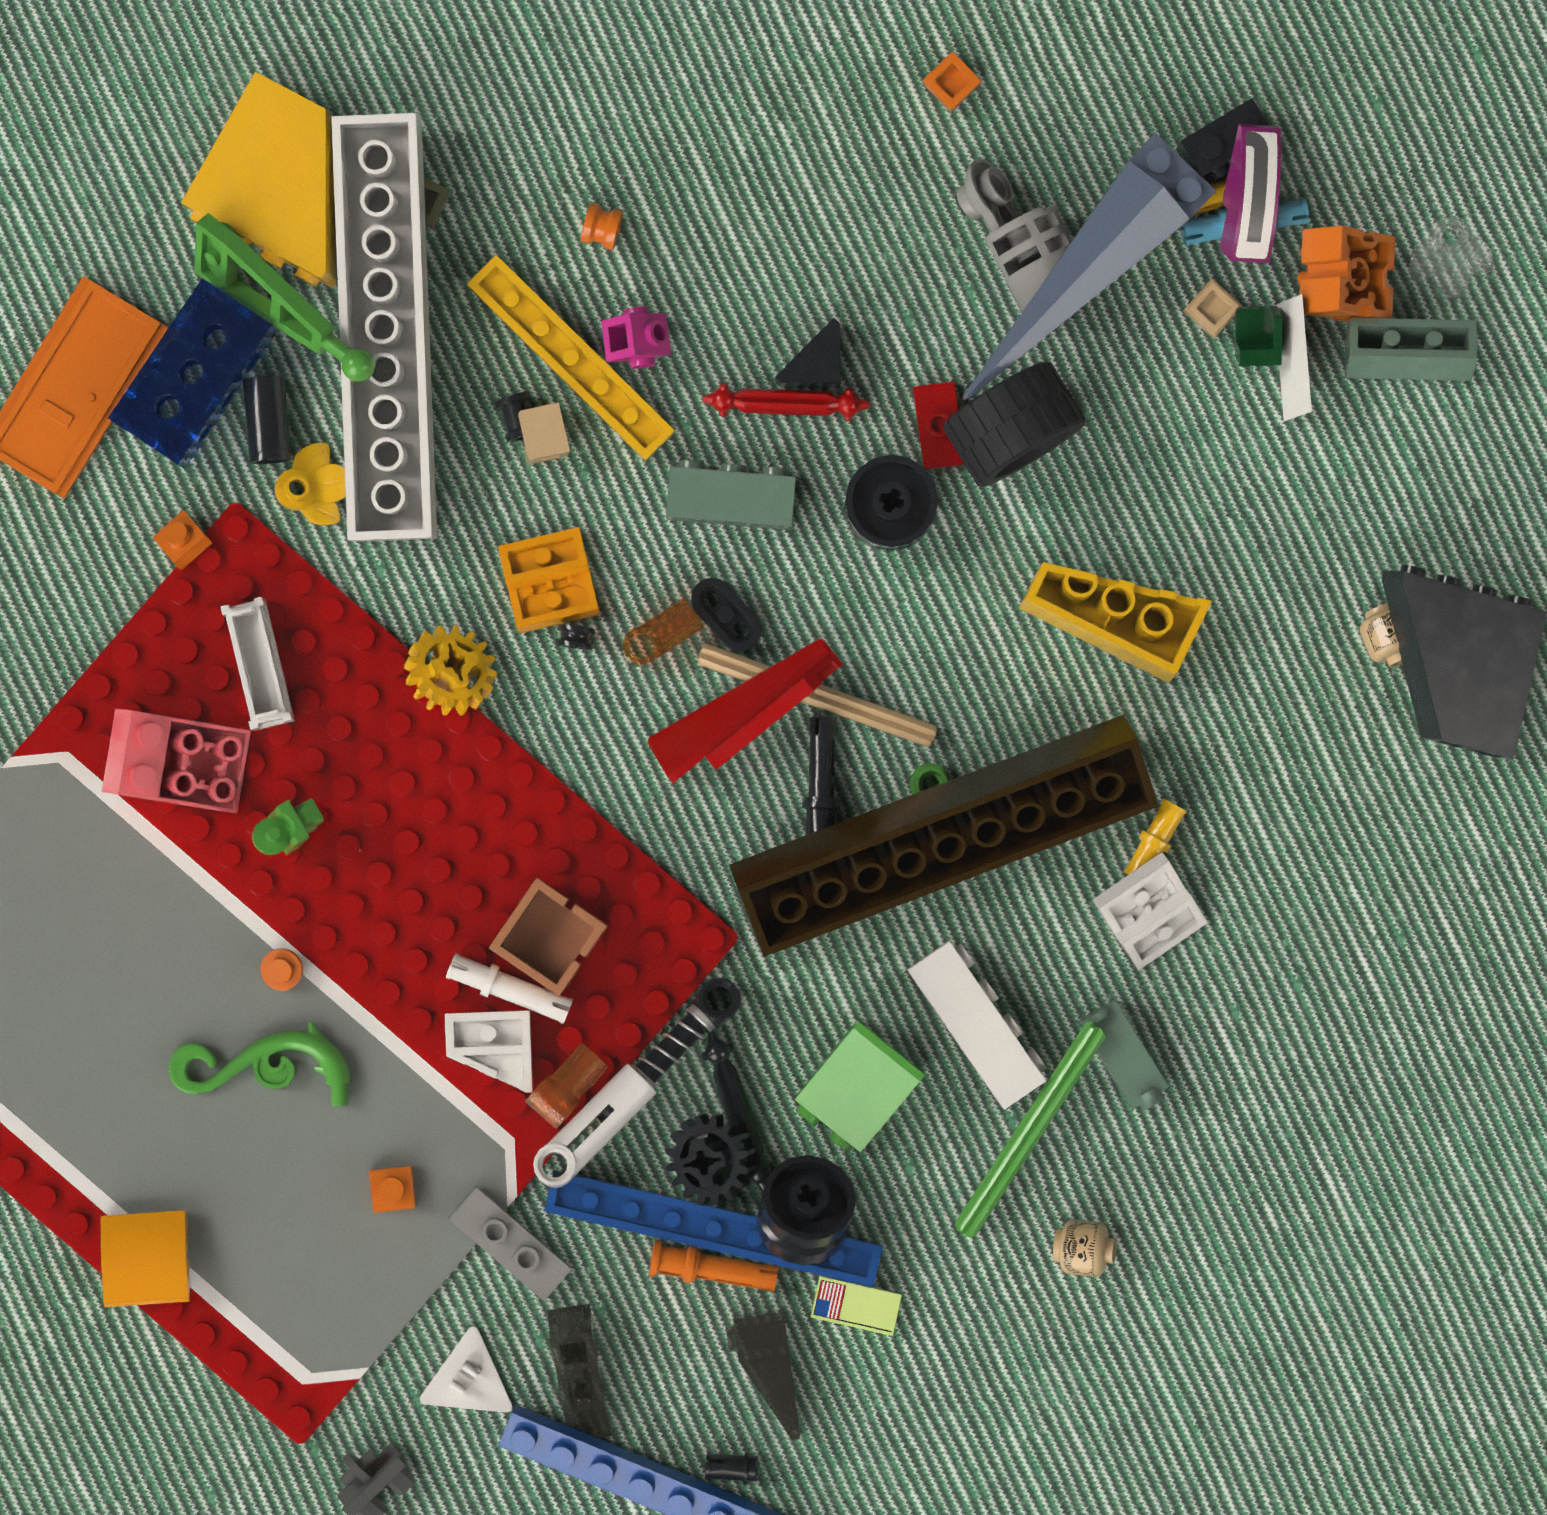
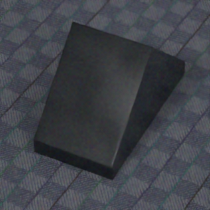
M833 318L775 377V383L780 388L840 387V323Z

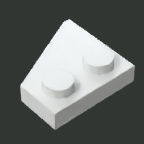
M530 1010L445 1014L447 1057L517 1087L519 1090L533 1092Z

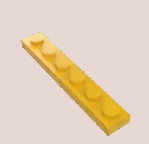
M497 255L467 283V286L645 462L675 433V430Z

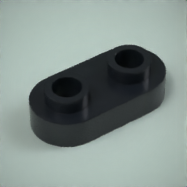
M707 578L700 581L694 587L691 594L693 610L727 648L736 652H744L752 649L758 643L761 636V625L758 618L724 581L717 578ZM710 592H714L720 597L719 605L714 608L707 607L704 603V597ZM738 623L745 624L748 627L747 636L742 639L734 637L732 634L734 625Z

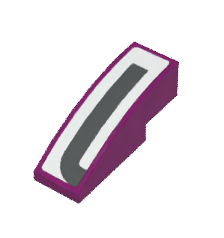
M1238 124L1222 204L1227 208V214L1219 247L1230 261L1270 263L1278 213L1281 174V129L1278 126Z

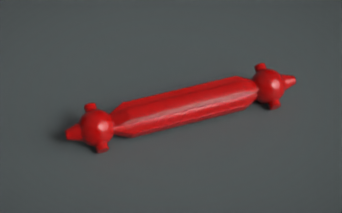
M720 383V388L702 397V402L713 406L714 409L719 411V416L721 417L727 416V412L734 407L743 413L828 416L838 411L844 416L845 421H852V416L856 415L859 411L870 408V402L860 399L858 395L853 393L854 389L851 387L845 388V393L838 397L829 391L744 388L734 393L728 388L727 383Z

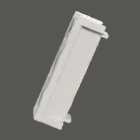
M258 597L254 598L252 602L240 605L221 606L222 615L226 616L251 721H248L250 730L256 731L295 721L266 599Z

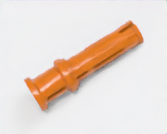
M655 1239L648 1277L655 1278L657 1274L679 1277L683 1279L684 1283L689 1284L690 1282H695V1279H702L774 1293L778 1276L776 1274L778 1273V1265L773 1266L703 1254L695 1246L690 1245L687 1249L662 1245L661 1240Z

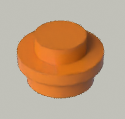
M278 948L272 950L263 958L260 971L264 982L269 987L285 991L299 983L303 974V965L296 953L289 949Z

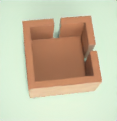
M536 878L489 949L556 995L561 996L582 966V963L576 960L577 956L581 954L584 957H588L609 925L578 904H575L572 910L566 907L570 901L568 897L540 878Z

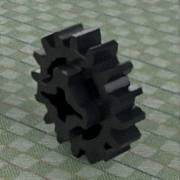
M704 1113L695 1116V1121L693 1119L683 1121L681 1123L683 1131L679 1130L670 1135L676 1146L666 1148L665 1153L674 1157V1162L665 1167L666 1171H676L677 1177L673 1180L672 1185L675 1187L683 1184L686 1187L683 1193L685 1199L697 1194L698 1205L702 1206L712 1201L714 1206L725 1203L726 1198L730 1201L739 1197V1189L748 1187L751 1184L745 1173L755 1171L756 1166L747 1162V1157L756 1153L755 1148H745L743 1142L750 1135L748 1132L739 1135L735 1132L738 1125L736 1120L727 1122L724 1125L723 1114L719 1113L709 1118L708 1114ZM704 1157L721 1158L717 1162L700 1161ZM732 1165H733L732 1172H731V1175H730V1174H729V1170H730V1168H731Z

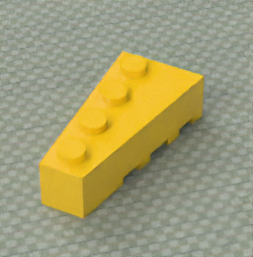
M1043 562L1037 570L1019 609L1169 683L1177 675L1212 600L1198 597L1197 599L1177 595V592L1163 589L1155 590L1135 585L1133 582L1120 579L1116 581L1098 577L1097 574Z

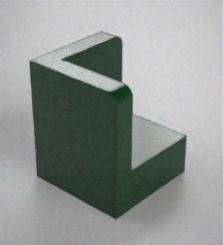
M1277 306L1237 307L1235 309V357L1240 367L1282 365V315Z

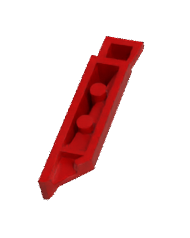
M818 639L652 735L648 739V745L672 783L682 777L704 757L717 770L822 684L823 680L844 663L824 639Z

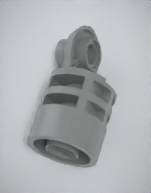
M976 158L967 169L964 185L957 189V200L968 217L973 220L983 218L990 232L985 237V242L988 248H991L996 258L995 262L998 268L1002 270L1006 278L1005 282L1022 313L1072 242L1069 235L1070 231L1067 225L1063 224L1058 214L1059 209L1056 203L1044 210L1038 207L1019 216L1014 206L1012 187L1006 175L987 160ZM1040 255L1042 256L1041 258H1039V259H1037V260L1034 259V258H1036V257H1038V256H1040Z

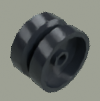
M887 455L873 458L858 468L848 484L844 509L847 524L857 539L872 549L893 552L908 549L923 539L935 519L938 498L935 483L924 467L907 457ZM888 497L895 498L899 505L891 513L883 509L885 504L883 501Z
M804 1155L789 1158L777 1165L765 1181L756 1221L760 1239L769 1251L786 1262L800 1265L821 1263L835 1255L846 1240L854 1213L856 1196L851 1180L839 1166L825 1158Z

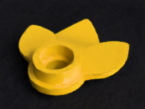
M314 443L306 446L296 453L292 468L284 471L278 477L275 483V496L283 507L294 511L300 510L310 523L319 526L339 523L340 512L335 502L346 497L345 467L330 464L329 444ZM290 483H300L304 489L303 494L294 495L289 489Z

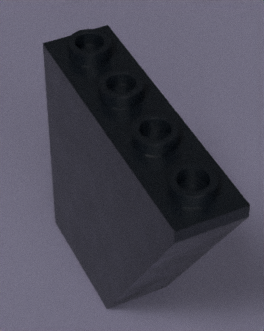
M1401 565L1400 571L1383 570L1382 583L1395 635L1399 643V652L1420 737L1490 757L1514 759L1547 611L1533 608V600L1514 595H1508L1507 600L1497 598L1498 590L1479 585H1473L1472 590L1462 588V580L1445 575H1437L1436 580L1425 577L1426 570L1423 568Z

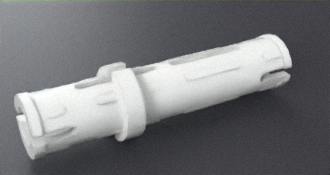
M455 953L446 978L481 990L480 995L487 998L489 994L564 1024L573 1001L572 998L562 995L558 996L549 990L499 971L500 967L492 964L491 967H488Z

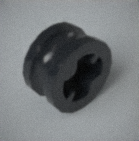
M558 624V630L561 631L562 635L560 639H556L555 645L593 650V645L589 639L592 635H595V629Z

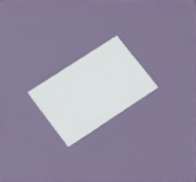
M1302 294L1274 305L1278 307L1282 315V365H1279L1284 421L1312 412Z

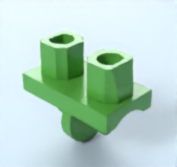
M312 798L294 808L291 802L287 800L278 805L266 819L261 820L255 826L252 832V841L257 850L265 855H275L281 851H284L287 855L297 850L309 838L308 833L315 830L317 825L321 824L324 819Z

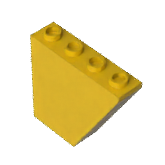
M255 72L181 201L192 212L189 219L196 223L209 213L219 222L230 225L237 236L248 246L251 244L262 250L259 256L265 261L280 269L284 263L296 268L297 271L294 275L315 288L319 282L333 288L337 281L332 115L318 104Z

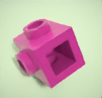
M640 306L624 309V315L601 321L606 362H630L631 369H642L655 366V359L671 355L666 313H649L648 307Z

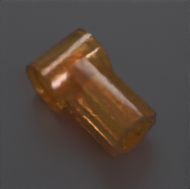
M682 598L646 623L631 629L623 641L622 654L630 665L636 668H645L704 629V626L692 606L685 598ZM636 637H645L651 641L653 652L646 658H638L631 653L629 648L630 642Z
M582 1042L553 1075L549 1074L524 1102L556 1130L580 1104L581 1101L579 1099L604 1074L608 1065Z

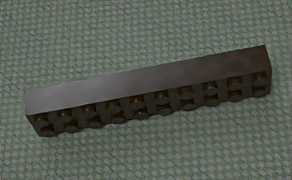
M1123 714L729 864L762 954L765 957L1159 806L1137 737Z

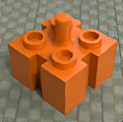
M1343 225L1303 229L1301 263L1308 266V270L1299 272L1297 281L1300 285L1299 295L1302 294L1304 315L1320 318L1332 317L1331 320L1349 323V318L1392 319L1393 287L1387 286V271L1394 270L1395 237L1376 232L1364 233V230Z

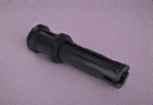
M809 717L808 797H804V801H802V808L806 809V835L834 825L835 810L840 808L838 798L834 797L836 718Z

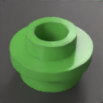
M935 763L919 766L910 778L912 795L924 791L922 783L928 776L935 777L939 784L950 781L951 777L948 771Z

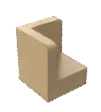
M559 402L519 412L518 418L525 444L523 450L527 465L568 457L570 449Z

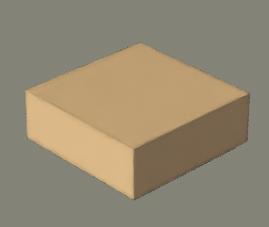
M1211 279L1183 312L1214 339L1235 316V309L1243 306L1216 281Z

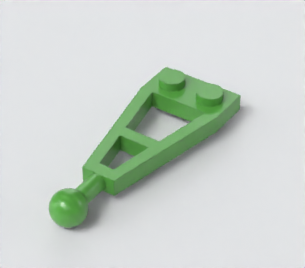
M209 213L196 222L194 273L228 299L319 355L325 350L341 362L342 371L348 379L362 382L373 375L375 371L373 355L363 348L351 349L334 336L333 325L237 236L230 225L219 222ZM238 265L271 295V300L237 280Z

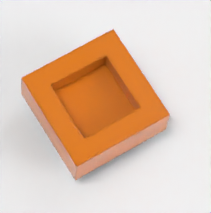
M953 51L922 80V84L950 113L979 87L982 82Z
M184 510L152 537L180 570L184 569L212 544V541Z
M412 1165L369 1170L373 1213L416 1208Z

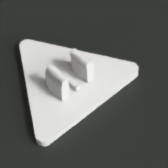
M470 1327L420 1396L422 1404L506 1413L511 1411L512 1403L477 1327Z

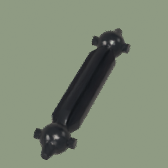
M712 1031L708 1033V1044L705 1052L702 1053V1059L714 1064L713 1078L728 1121L736 1120L738 1122L737 1129L735 1130L738 1135L746 1132L750 1135L743 1143L745 1148H755L756 1153L748 1156L747 1162L754 1164L756 1170L745 1173V1176L751 1182L757 1184L763 1192L765 1181L775 1166L772 1162L768 1163L762 1159V1141L737 1069L728 1060L730 1052L734 1050L733 1045L720 1040L716 1033Z

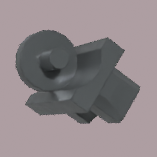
M391 1442L378 1456L369 1449L360 1459L351 1452H348L343 1457V1461L349 1469L339 1478L346 1487L337 1494V1497L343 1504L342 1510L347 1515H383L387 1507L377 1494L388 1485L400 1496L414 1485L415 1479L408 1469L401 1451Z

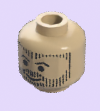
M1388 603L1365 613L1366 620L1361 623L1359 630L1370 659L1374 662H1387L1390 668L1402 665L1399 643L1395 635Z
M1072 1219L1065 1223L1063 1229L1058 1228L1056 1230L1053 1244V1260L1060 1263L1061 1269L1066 1274L1099 1277L1104 1272L1107 1263L1114 1264L1117 1241L1116 1238H1109L1108 1228L1102 1222Z

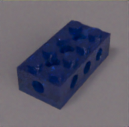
M202 278L108 419L185 470L243 384V379L248 377L278 332L271 323ZM218 330L226 332V341L221 347L217 349L208 348V338L213 332ZM193 365L202 366L203 374L200 380L193 384L185 383L184 375L186 370ZM169 400H178L179 410L177 414L170 419H163L161 416L163 404Z

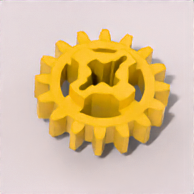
M439 625L432 635L425 631L420 636L418 643H413L408 652L410 657H408L404 664V669L411 671L405 682L406 685H417L418 689L413 696L415 699H420L424 696L429 699L426 707L428 710H431L438 704L441 705L442 714L445 716L448 715L452 707L456 708L459 715H464L469 705L476 710L481 705L483 698L487 699L493 689L491 684L497 677V672L489 668H491L496 659L492 655L484 656L483 651L488 645L485 641L477 645L473 642L475 632L470 631L464 637L460 635L459 626L454 625L450 633L446 634L444 628ZM433 651L434 656L429 664L425 665L426 656ZM472 676H476L475 685L468 690L467 686Z

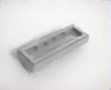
M477 1186L474 1187L448 1217V1220L543 1301L548 1298L572 1270L565 1261Z

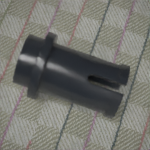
M745 1451L744 1455L712 1454V1452H707V1462L705 1464L706 1480L743 1481V1485H748L749 1481H757L758 1456H750V1451Z

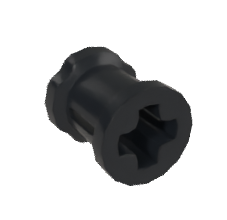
M530 391L516 393L494 402L496 409L501 410L508 434L505 436L507 443L524 440L518 414L521 410L530 409L529 400L532 398Z

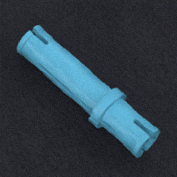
M1304 197L1278 203L1275 229L1309 223V217L1306 216L1309 214V210ZM1218 209L1217 213L1213 215L1192 218L1181 226L1182 228L1184 227V229H1181L1184 245L1190 246L1191 244L1221 239L1227 209Z

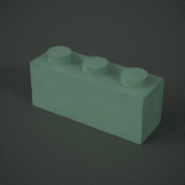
M1349 318L1345 337V378L1472 380L1477 362V320Z
M680 460L679 467L670 466L666 508L667 520L792 531L796 477L788 476V469L763 467V474L746 473L745 465L721 464V470L704 469V462L693 460Z

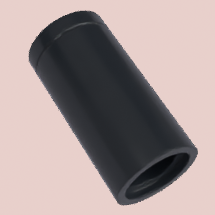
M264 375L244 378L243 392L249 463L274 464L291 461L285 377L281 375Z

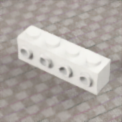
M947 941L909 967L907 971L1000 1106L1005 1110L1046 1081L1041 1072L1047 1069V1067L1033 1047L1027 1052L1024 1050L1017 1037L1023 1034L1009 1013L1002 1017L993 1003L999 999L985 978L977 982L968 968L975 963L961 943L953 947L950 941Z

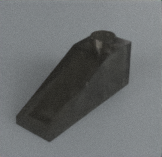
M590 1304L548 1310L549 1339L566 1425L597 1438L611 1436Z
M783 1308L733 1315L734 1326L726 1327L729 1352L737 1351L739 1363L792 1440L800 1439Z

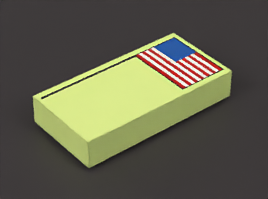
M819 1275L810 1317L893 1336L902 1293Z

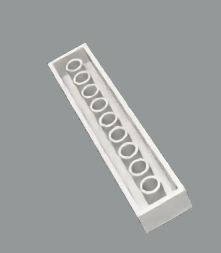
M417 113L331 116L340 340L351 349H366L375 359L373 375L362 382L348 379L344 375L341 366L347 540L359 542L437 539L422 119Z

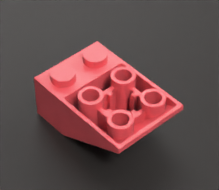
M115 709L102 792L237 814L251 731L132 710Z

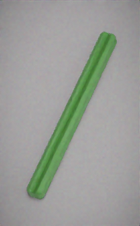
M1091 1021L1084 1024L955 1222V1226L965 1236L974 1238L978 1234L1105 1040L1107 1033L1100 1025Z

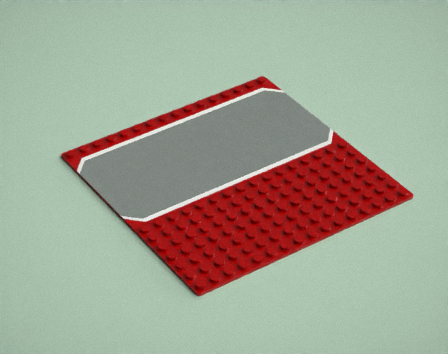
M232 503L205 533L212 541V544L184 569L180 570L177 566L0 769V1187L100 1274H102L101 1216L185 1210L188 1217L187 1256L190 1262V1301L137 1306L297 1444H303L476 1245L471 1238L448 1220V1217L475 1186L506 1210L536 1175L533 1163L538 1151L626 1064L631 1065L735 945L738 936L732 928L478 709L475 710L469 705L465 714L459 715L456 708L452 707L448 715L445 716L442 714L441 705L436 704L434 708L428 710L426 708L428 698L424 696L420 699H415L413 696L418 689L417 685H406L405 682L411 671L404 669V664L408 657H410L408 654L409 649L241 504ZM263 597L266 599L295 721L253 731L250 730L248 721H251L226 616L222 615L221 606L240 605L252 602L254 598ZM115 709L132 710L251 731L237 814L102 792ZM311 798L314 800L324 821L317 825L315 830L308 833L309 838L297 850L287 855L284 851L275 855H265L257 850L252 841V832L255 826L261 820L266 819L278 805L289 800L294 808ZM540 878L570 899L566 905L567 908L572 910L574 905L578 904L609 926L588 957L579 954L576 960L582 963V966L562 993V996L573 999L564 1024L530 1010L533 1092H524L517 1087L447 1057L445 1014L524 1011L529 1009L489 994L488 998L480 995L481 990L453 979H448L446 975L455 953H458L463 957L491 967L492 964L500 967L499 971L549 990L489 949L535 879ZM278 948L289 949L296 953L303 965V974L299 983L285 991L269 987L264 982L260 971L263 958L269 952ZM313 1021L318 1030L341 1051L347 1062L351 1078V1084H347L349 1105L332 1107L331 1088L326 1086V1077L314 1070V1066L320 1065L319 1062L311 1055L296 1050L279 1051L270 1057V1063L273 1067L279 1066L282 1056L290 1058L295 1065L296 1076L290 1085L282 1089H269L262 1086L255 1078L253 1064L220 1087L201 1094H187L179 1090L172 1083L168 1071L170 1058L177 1048L189 1042L201 1043L214 1053L217 1064L214 1068H209L208 1064L202 1059H194L189 1063L187 1072L189 1078L193 1081H206L218 1073L253 1042L267 1035L282 1031L301 1030L308 1032V1022ZM552 1155L548 1156L545 1159L543 1166L552 1157ZM412 1165L416 1208L373 1213L369 1170Z

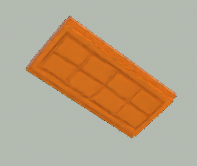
M83 276L0 410V460L65 499L168 333L169 328Z

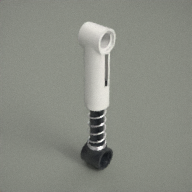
M714 978L706 982L699 994L691 1001L692 1005L687 1009V1015L681 1021H675V1027L669 1033H663V1040L657 1046L651 1045V1052L645 1058L639 1057V1064L637 1066L626 1064L538 1151L534 1158L533 1166L540 1182L553 1188L563 1187L571 1182L573 1177L656 1094L654 1090L656 1088L655 1082L663 1074L668 1075L667 1070L675 1062L681 1063L680 1057L687 1050L693 1051L692 1045L699 1038L705 1039V1032H712L715 1027L718 1029L724 1022L729 1021L735 1016L739 1009L741 998L739 990L733 982L725 978ZM714 990H724L731 998V1005L724 1011H714L707 1003L708 995ZM599 1119L602 1123L572 1153L568 1148ZM552 1154H559L567 1161V1170L560 1177H550L543 1171L545 1159Z

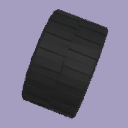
M1044 361L1010 376L977 396L947 419L943 430L977 486L985 487L1010 476L1058 447L1085 425L1086 418L1053 364L1049 361Z

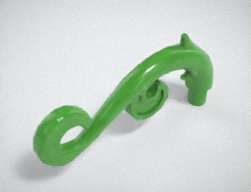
M313 1021L308 1022V1032L301 1030L282 1031L267 1035L253 1042L218 1073L206 1081H193L189 1078L187 1072L189 1063L194 1059H202L208 1064L209 1068H214L217 1064L214 1053L201 1043L189 1042L181 1045L173 1052L169 1061L168 1072L172 1083L179 1090L187 1094L210 1092L226 1083L251 1064H253L255 1078L262 1086L269 1089H282L290 1085L296 1076L295 1065L290 1058L282 1056L279 1066L273 1067L270 1063V1057L274 1053L284 1050L305 1052L314 1057L320 1064L314 1066V1070L326 1077V1086L331 1088L332 1107L349 1105L347 1084H351V1078L347 1062L341 1051L318 1030Z

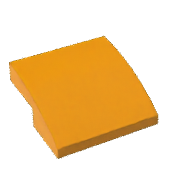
M579 527L498 546L505 582L519 634L600 615Z
M185 1210L101 1216V1268L105 1307L190 1301V1262L187 1256L188 1217Z

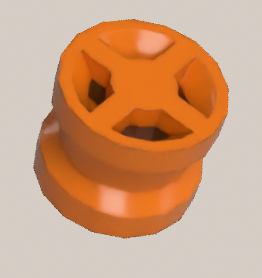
M591 202L585 217L580 242L585 244L592 242L601 243L605 249L613 251L619 236L624 210L615 208L612 211L602 209L600 204Z

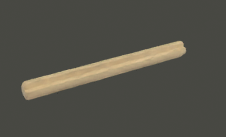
M710 644L703 645L698 657V663L701 666L745 682L771 667ZM822 684L801 701L926 747H930L933 744L937 733V727L933 724Z

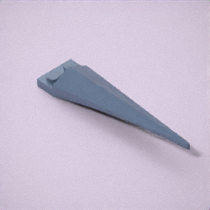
M1154 133L1123 166L1042 285L966 390L963 400L970 399L1183 226L1216 192L1157 133Z

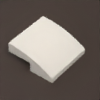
M1162 852L1093 899L1106 923L1138 970L1207 924L1193 897L1185 889L1170 861Z

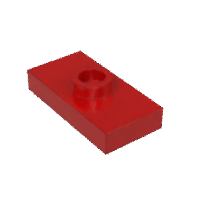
M954 381L913 387L923 467L927 471L964 466L963 461L943 430L945 421L958 411Z

